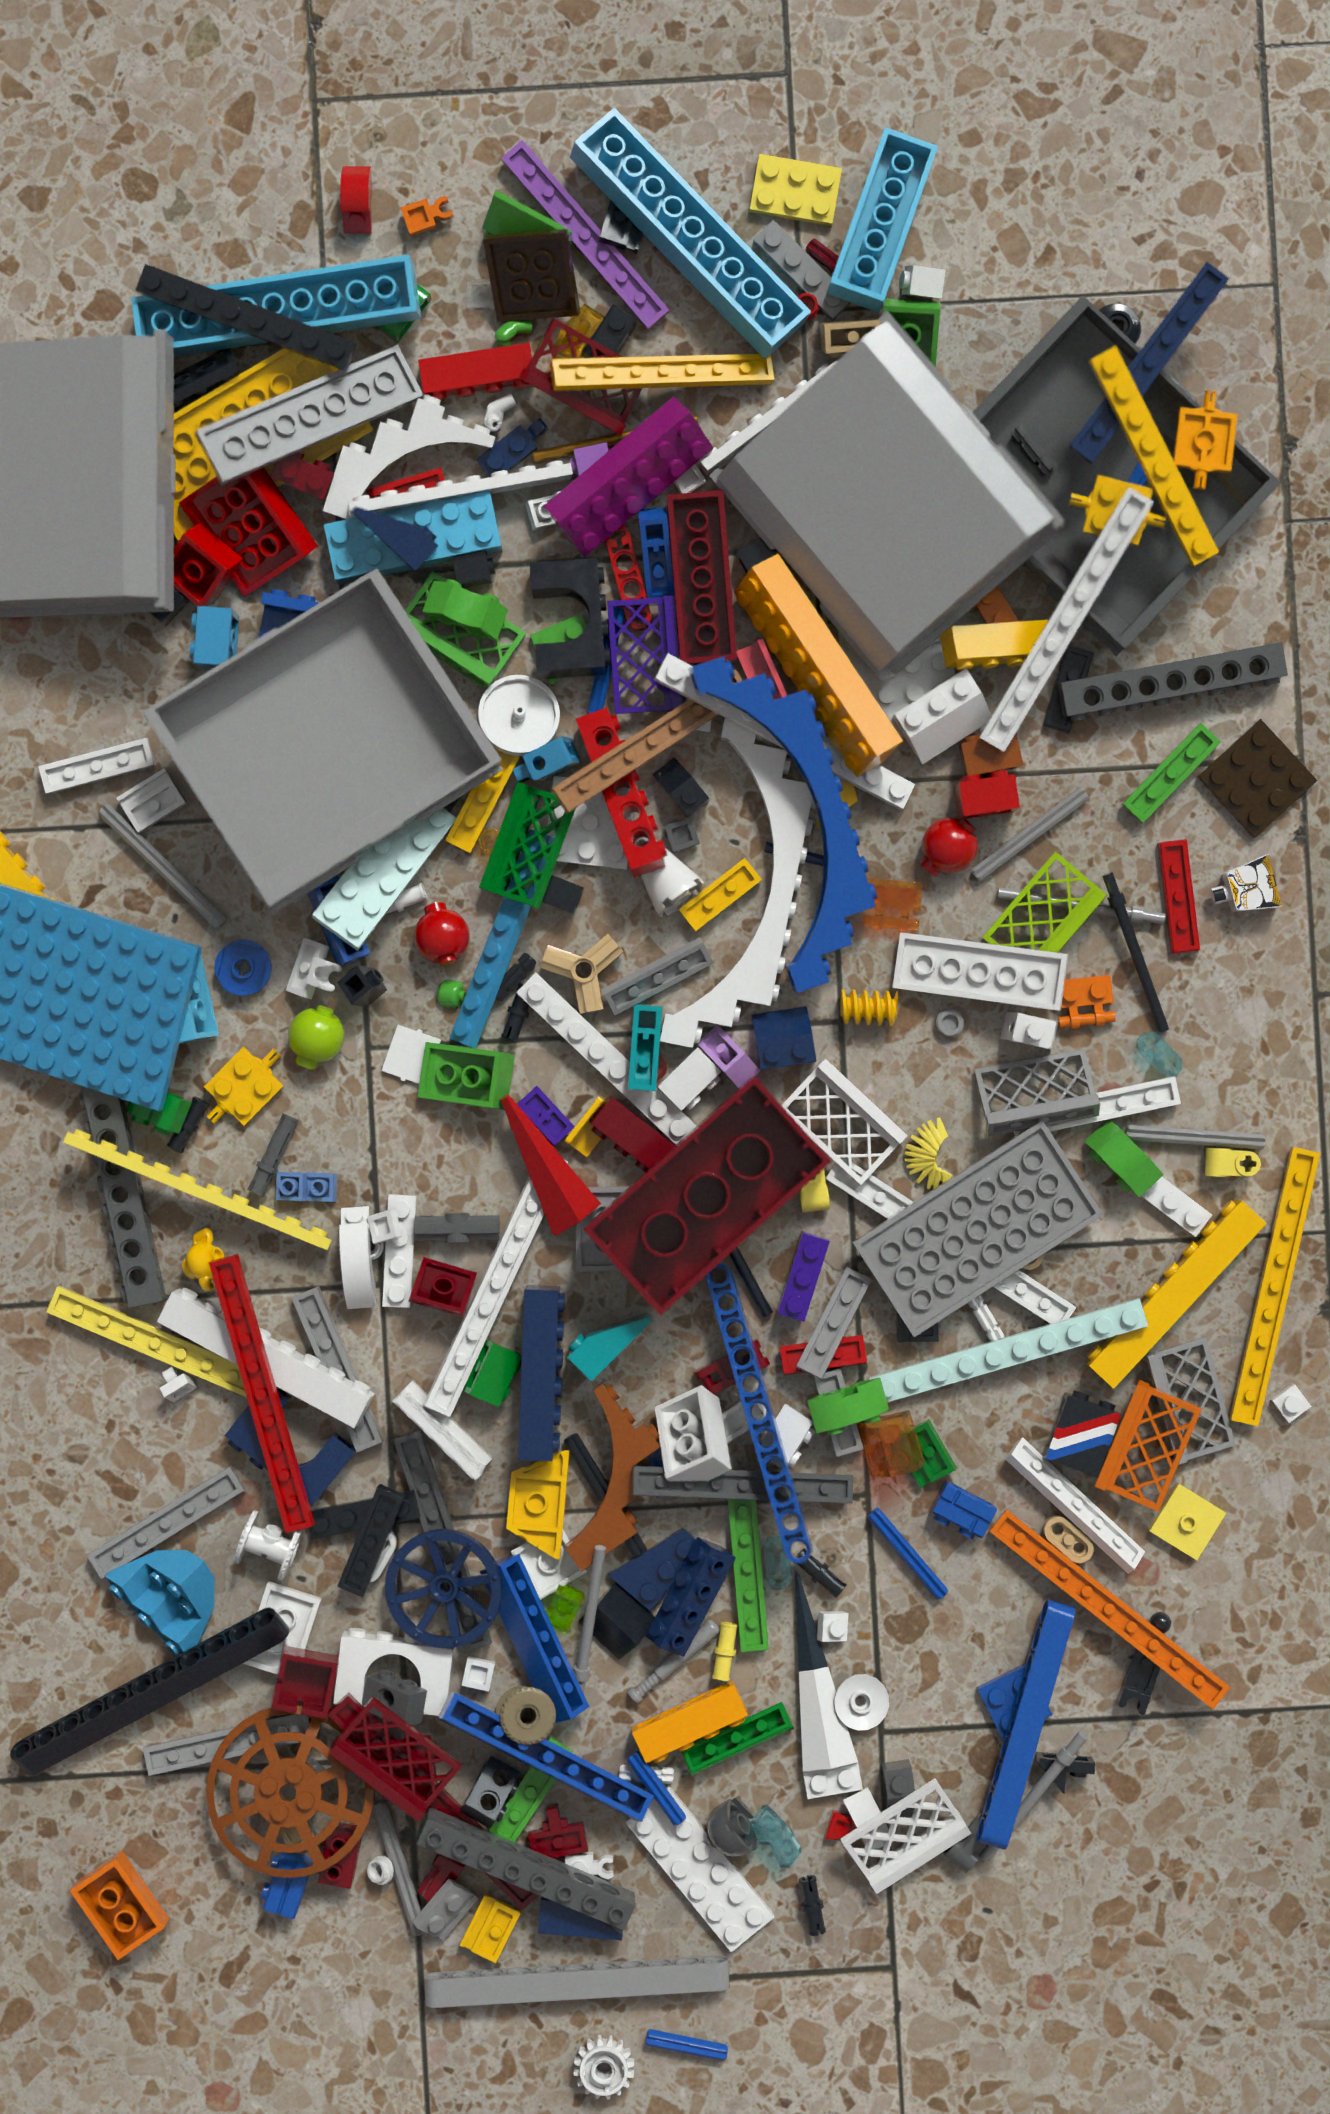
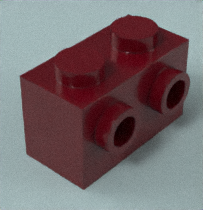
M300 452L276 462L271 475L272 478L324 500L334 473L329 471L330 465L316 459L311 464L303 460L305 454Z
M340 1822L333 1833L320 1843L321 1846H324L323 1857L325 1860L333 1856L346 1844L357 1825ZM362 1837L354 1848L339 1862L324 1871L318 1872V1883L351 1889Z

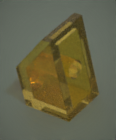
M584 303L580 307L581 313L578 316H572L566 322V325L591 339L605 316ZM562 329L554 343V348L568 343L566 332ZM571 335L573 342H574V341H577V340H580V339L574 337L573 335ZM587 343L574 346L578 359L583 358V350ZM570 348L556 352L558 359H573Z

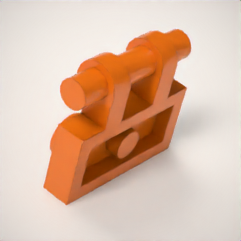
M1111 975L1065 980L1061 1008H1068V1016L1058 1017L1059 1028L1070 1027L1073 1030L1080 1029V1026L1095 1024L1096 1027L1105 1026V1023L1116 1022L1114 1011H1103V1004L1114 1003ZM1093 1005V1013L1078 1014L1077 1006Z

